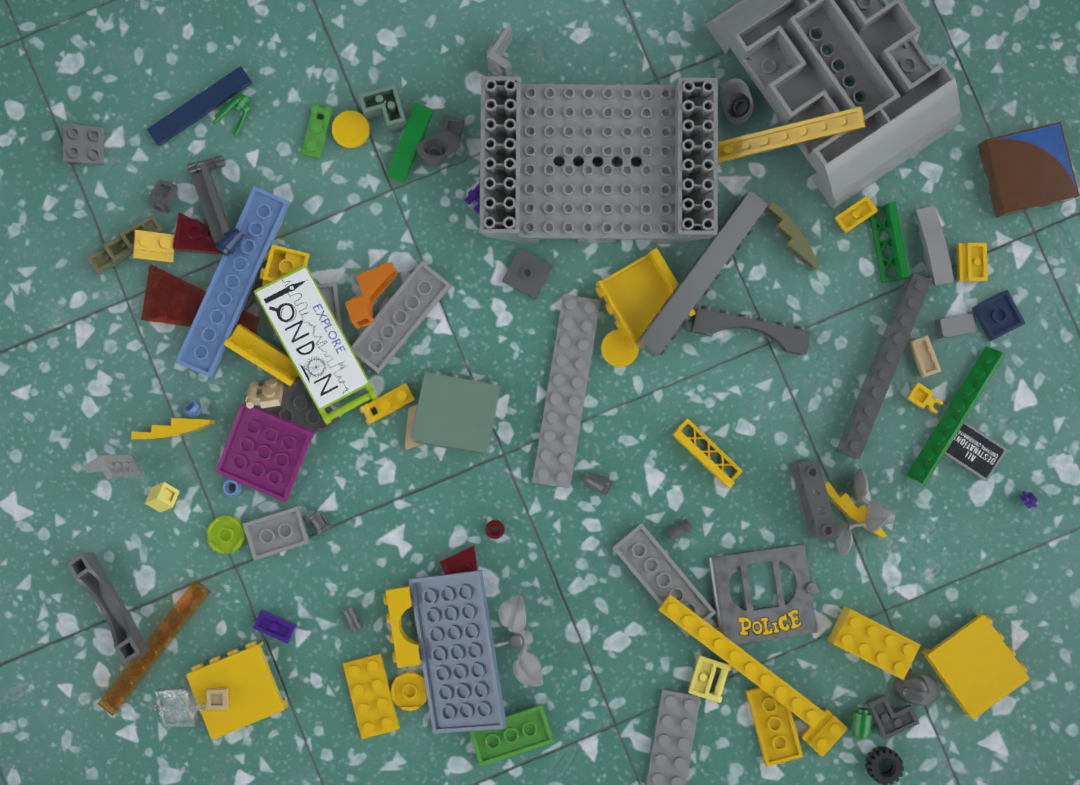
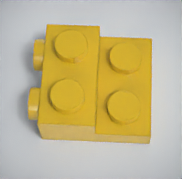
M272 244L270 251H268L265 257V262H267L266 268L262 267L260 279H263L262 285H266L304 265L307 266L310 254Z

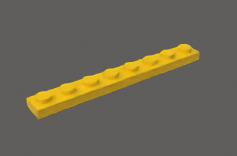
M857 107L718 142V163L865 128L863 108Z

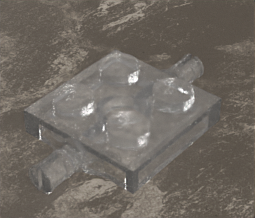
M191 687L158 688L154 691L157 700L156 704H149L147 710L149 713L158 712L162 719L163 727H195L200 723L197 711H205L206 703H196L194 701Z

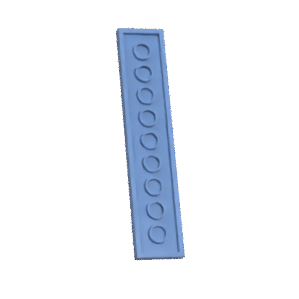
M253 186L235 227L244 234V237L233 255L230 254L228 257L222 256L178 354L176 363L213 378L227 347L224 345V342L231 337L264 264L266 254L270 250L288 210L289 201Z

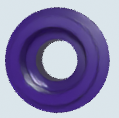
M1024 490L1023 494L1019 496L1022 502L1029 509L1037 507L1036 502L1038 500L1031 491L1027 493Z

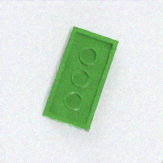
M542 703L505 715L507 727L504 729L469 731L480 766L554 743Z

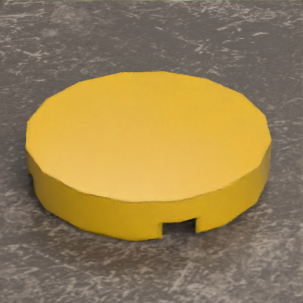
M347 110L340 113L334 119L332 134L340 146L346 149L359 148L367 142L370 136V127L367 119L361 113Z
M623 330L611 331L605 336L601 344V353L604 360L608 364L619 368L634 362L639 352V348L634 350L633 347L630 348L625 341L626 335Z
M414 671L402 672L392 683L391 698L400 709L406 711L417 710L426 702L424 676Z

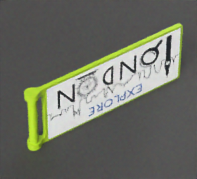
M306 265L254 291L326 425L331 423V420L368 400L378 398ZM366 387L367 393L326 413V407Z

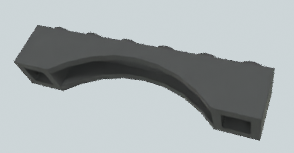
M701 306V308L695 310L696 314L694 315L691 327L692 333L710 336L726 329H750L769 337L783 352L801 356L807 354L811 332L805 331V327L794 326V328L787 327V323L783 322L772 324L768 323V319L764 318L753 320L749 319L750 316L745 314L734 316L730 315L731 312L726 310L715 312L712 311L711 307Z
M81 553L66 563L75 580L85 588L103 612L112 633L114 648L124 664L134 662L151 651L95 553Z

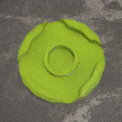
M224 515L218 517L210 523L207 529V541L210 547L218 553L229 554L235 552L242 547L246 540L243 523L234 516Z

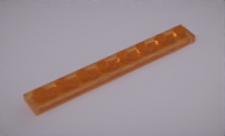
M193 581L146 641L151 651L127 665L98 702L99 706L112 716L116 714L211 593L209 589L199 581Z

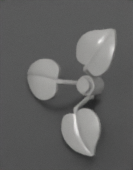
M863 468L858 470L852 481L851 494L854 501L859 502L862 500V502L868 504L866 522L850 524L849 526L847 522H842L837 529L839 537L836 538V545L841 556L847 554L852 547V528L866 526L869 532H875L885 523L892 524L895 520L893 508L883 507L876 498H873L871 501L865 498L868 493V481Z
M518 595L503 602L498 611L502 625L509 627V631L515 634H513L510 640L494 644V648L509 643L518 649L521 648L517 655L519 660L513 662L512 665L515 677L527 686H541L544 683L539 659L533 653H523L528 649L527 645L532 643L533 636L529 630H524L526 626V609L522 596Z

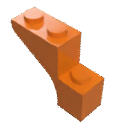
M392 262L382 263L377 268L365 270L361 274L356 275L363 296H356L351 298L350 301L345 302L351 322L356 329L374 323L372 315L373 304L397 277V271Z

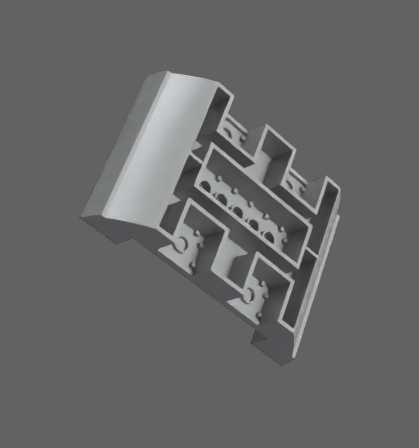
M740 0L705 24L726 55L731 51L734 52L783 125L857 107L863 108L865 128L797 144L817 174L812 180L832 209H835L957 127L962 118L955 77L944 62L934 68L914 39L921 31V28L901 0H894L890 4L887 0ZM811 31H818L821 37L814 39L811 36ZM828 46L831 49V54H824L822 47ZM833 63H841L842 70H835L833 67ZM844 78H851L853 86H846ZM855 94H862L864 102L856 101Z
M481 76L480 234L485 237L518 243H539V239H577V243L615 244L616 240H653V244H675L709 239L718 235V78H678L676 85L521 84V77ZM561 157L565 163L562 166H556L553 162L554 159ZM596 157L603 160V164L599 167L594 166L592 160ZM574 158H582L584 164L579 167L573 164ZM613 158H620L622 165L619 167L613 166L611 162ZM639 158L642 164L639 167H634L631 164V160Z

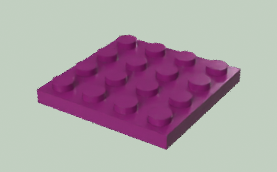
M244 401L241 403L215 472L286 503L315 432L257 406L248 408Z

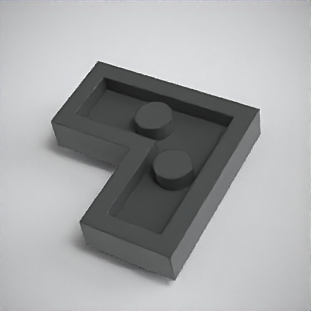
M884 694L866 702L884 740L920 724L910 704L893 711Z

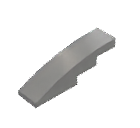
M935 206L915 210L914 215L920 229L918 235L924 248L922 254L934 286L953 283L954 278L950 257Z

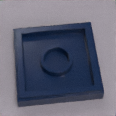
M1008 290L972 307L989 341L1025 324Z

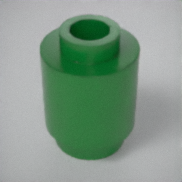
M857 707L856 710L852 711V736L868 738V734L871 733L872 714L869 713L868 709Z

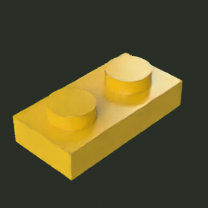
M865 196L836 216L834 220L844 234H846L877 213L878 210L870 198Z

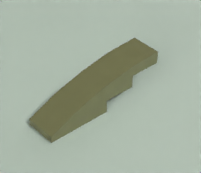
M773 201L765 211L778 222L774 229L788 240L784 248L810 270L817 269L819 263L802 232L791 218Z
M154 215L120 232L119 237L104 244L103 249L87 257L88 262L97 275L102 274L133 254L135 230L156 233L164 231Z

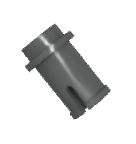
M681 519L680 523L667 530L673 541L687 531L689 533L690 529H692L687 519Z
M354 606L342 612L350 626L349 630L351 629L352 632H355L363 627V621L360 622Z

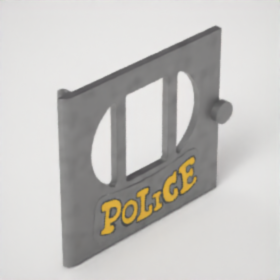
M805 544L718 557L711 556V558H708L718 631L736 645L817 633L812 595L817 593L818 587L816 584L810 583ZM771 561L778 606L753 610L746 566L748 564ZM779 561L784 562L790 567L796 581L795 592L787 604L784 603ZM738 567H740L746 610L736 606L729 594V580L732 573Z

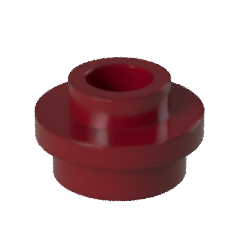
M491 520L486 525V534L492 539H498L503 536L505 527L501 521ZM493 526L499 528L497 533L492 532Z

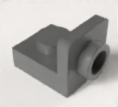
M159 180L149 195L152 208L159 212L170 213V203L178 191L177 185Z

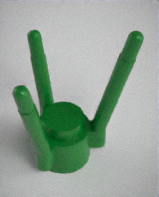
M238 92L227 105L215 114L216 119L212 123L216 124L232 108L238 112L243 110L233 135L236 138L247 113L251 110L248 106L251 101L245 95Z

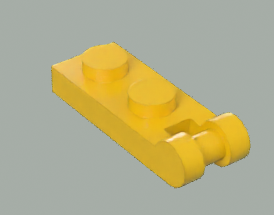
M407 383L360 407L359 410L361 414L364 413L367 425H371L415 401V398ZM375 407L378 414L373 416L371 409Z

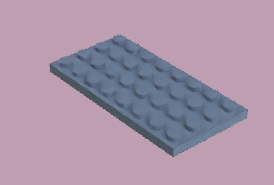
M482 570L409 579L433 734L506 728V717Z

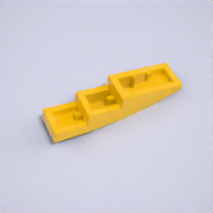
M171 418V426L151 425V432H132L131 439L177 437L214 425L215 420Z
M824 481L829 500L855 523L866 522L867 508L864 504L858 503L855 505L847 493L840 492L837 494L828 481ZM882 528L871 532L881 538L887 536Z

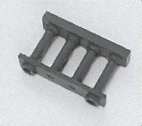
M809 459L790 463L789 466L808 537L810 539L818 537L819 542L838 538L839 534L819 460L810 462Z

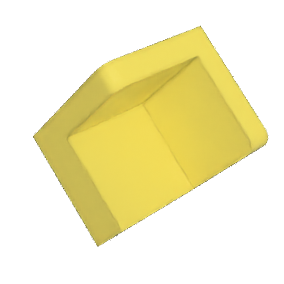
M162 482L151 488L145 504L158 512L166 511L173 508L180 491L166 482Z

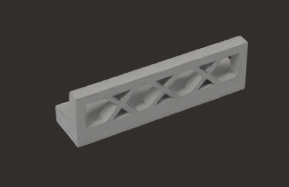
M131 454L103 455L83 465L87 473L103 472L107 480L133 478L142 475Z

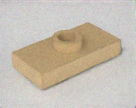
M928 335L908 342L921 378L941 372Z

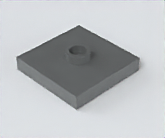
M519 248L502 283L536 300L553 265Z

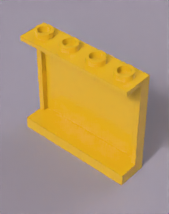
M655 248L637 261L602 281L599 280L596 283L597 288L595 290L600 298L603 297L605 300V307L608 313L614 315L616 319L615 324L619 331L623 330L626 335L625 341L627 345L636 350L640 347L636 344V341L677 287L678 282L659 250ZM694 309L689 313L690 317L696 314Z
M975 612L977 617L934 648L926 647L921 651L963 712L973 720L1030 679L1026 674L1028 672L1026 667L1016 660L1014 650L1003 642L1005 640L1004 636L993 628L991 618L987 614Z
M256 640L245 645V649L240 651L238 648L227 652L228 656L223 658L220 655L209 660V664L204 666L202 663L191 667L192 671L186 674L211 740L279 713L289 706L286 698L282 700L261 647L264 644L263 641L259 643ZM209 688H228L229 708L207 710L206 690Z

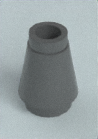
M589 472L585 474L582 481L600 495H607L612 485L609 477Z

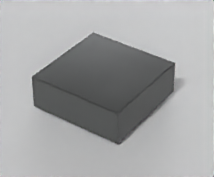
M446 117L442 132H453L461 140L465 121Z

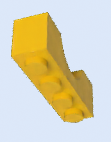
M410 585L388 588L386 594H383L384 604L388 605L389 613H386L388 625L391 624L392 632H389L390 643L394 644L395 649L392 652L393 662L397 663V668L421 665L419 641L409 638L403 631L401 623L403 613L413 605Z

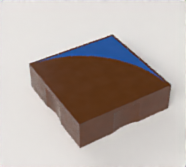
M1061 122L989 138L977 145L983 169L989 181V193L996 218L1023 212L1032 207H1045L1070 201L1080 196Z

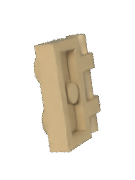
M273 378L264 381V384L259 386V382L253 381L248 387V394L245 399L246 406L248 408H253L254 405H260L261 408L281 406L285 383Z

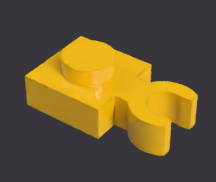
M919 382L914 384L906 397L907 400L921 409L927 406L929 412L934 414L938 413L933 407L934 403L938 405L944 404L940 399L931 398L934 392Z

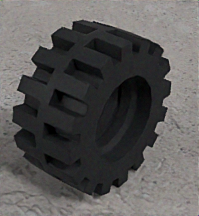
M878 746V749L873 748V752H869L867 754L869 757L865 759L867 762L865 768L868 774L879 784L888 785L889 783L892 785L894 784L893 781L898 782V777L903 775L901 771H904L901 757L895 751L885 746L884 748L882 746ZM884 758L890 759L892 765L889 771L885 773L878 772L877 765L879 761Z

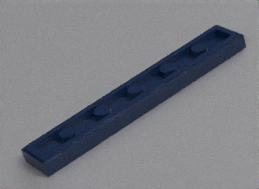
M240 66L149 127L147 131L156 144L161 146L228 101L238 92L253 84V82Z

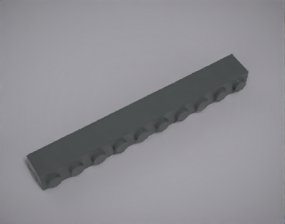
M751 190L743 195L718 229V235L710 240L636 341L638 346L652 357L665 353L668 349L666 344L670 339L673 340L678 335V328L689 320L690 311L692 309L695 310L700 305L701 296L703 294L706 295L710 291L712 281L714 279L717 280L723 273L722 267L732 261L734 258L733 252L742 247L746 234L749 236L756 227L754 226L757 220L760 221L766 214L764 210L768 204Z
M915 273L906 278L836 452L853 459L861 458L932 280Z

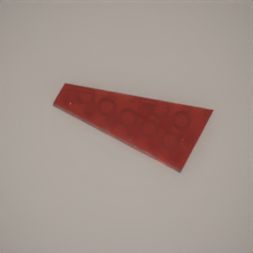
M150 264L141 320L191 327L207 291ZM243 310L235 329L240 324L257 335L259 317Z

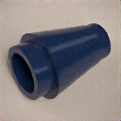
M235 228L217 242L216 248L226 257L230 254L233 255L244 234Z

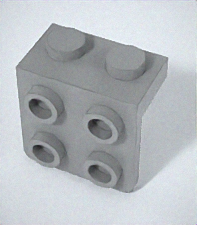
M507 26L505 30L502 29L499 32L495 45H491L486 52L488 70L493 72V76L511 77V64L502 57L512 42V28Z

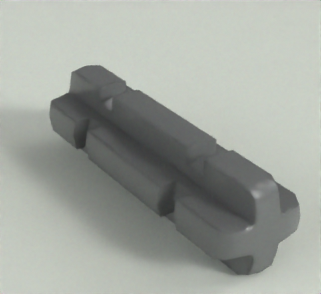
M217 156L215 159L209 158L198 161L197 164L194 162L187 165L189 173L194 175L201 171L200 164L205 163L209 170H213L216 167H225L226 162L223 156Z

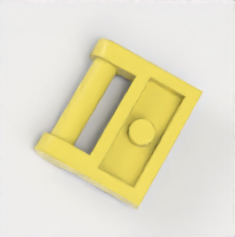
M699 654L688 693L721 703L723 698L721 694L728 671H731L732 666L727 662ZM716 668H721L715 691L710 693Z

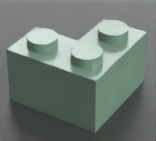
M395 84L358 95L366 119L384 115L390 132L405 128L407 120Z

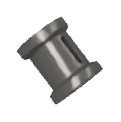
M323 510L307 519L312 522L317 530V535L332 527L323 516Z

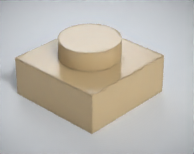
M209 688L206 690L207 710L229 708L228 688Z

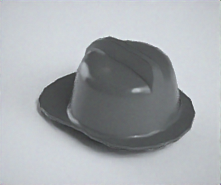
M729 79L724 83L720 92L723 109L731 123L743 124L750 119L754 111L750 89L742 79Z
M440 132L419 142L417 152L423 158L425 165L439 166L446 161L448 155L458 150L461 140L453 132Z
M907 672L904 680L898 677L894 679L893 692L899 700L905 703L929 705L937 699L939 686L928 675Z

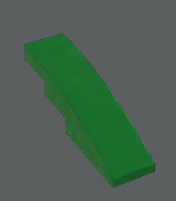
M417 102L415 103L393 155L387 177L401 183L406 182L411 165L414 164L418 153L417 145L424 140L434 109Z

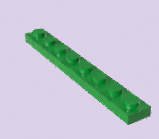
M985 346L906 475L908 478L924 486L926 485L1005 357L1003 352Z

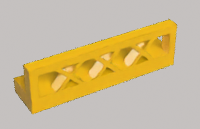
M240 324L237 325L231 337L224 342L225 346L289 386L299 377L288 354Z
M688 418L671 434L727 488H731L735 483L734 480L743 472ZM687 424L693 429V437H687L681 432ZM696 439H704L707 442V450L701 451L696 446ZM710 452H717L721 455V464H715L710 459ZM724 466H732L737 472L730 478L724 473Z

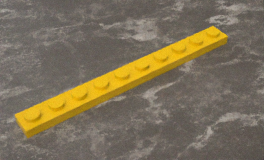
M671 594L667 596L658 608L660 612L812 728H815L824 716L825 712Z

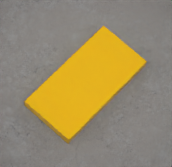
M759 686L746 689L745 692L765 766L768 767L802 758L803 753L792 712Z

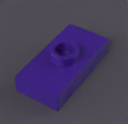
M262 609L259 612L253 629L288 644L297 624Z

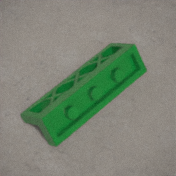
M895 201L876 207L878 211L884 212L885 218L882 223L875 219V215L869 217L881 283L903 280L910 277ZM881 228L888 233V238L885 242L878 237V232ZM884 247L891 250L892 255L889 260L882 256L881 251ZM888 265L895 270L896 277L886 278L885 269Z

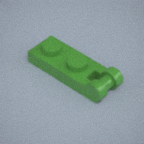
M314 103L301 154L321 160L333 115V108L328 106L324 108L320 104ZM319 114L324 115V120L318 119Z

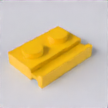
M135 230L133 258L173 263L175 235Z
M987 243L956 244L957 282L988 281Z
M827 708L823 710L825 714L815 728L809 725L800 735L822 757L848 730Z

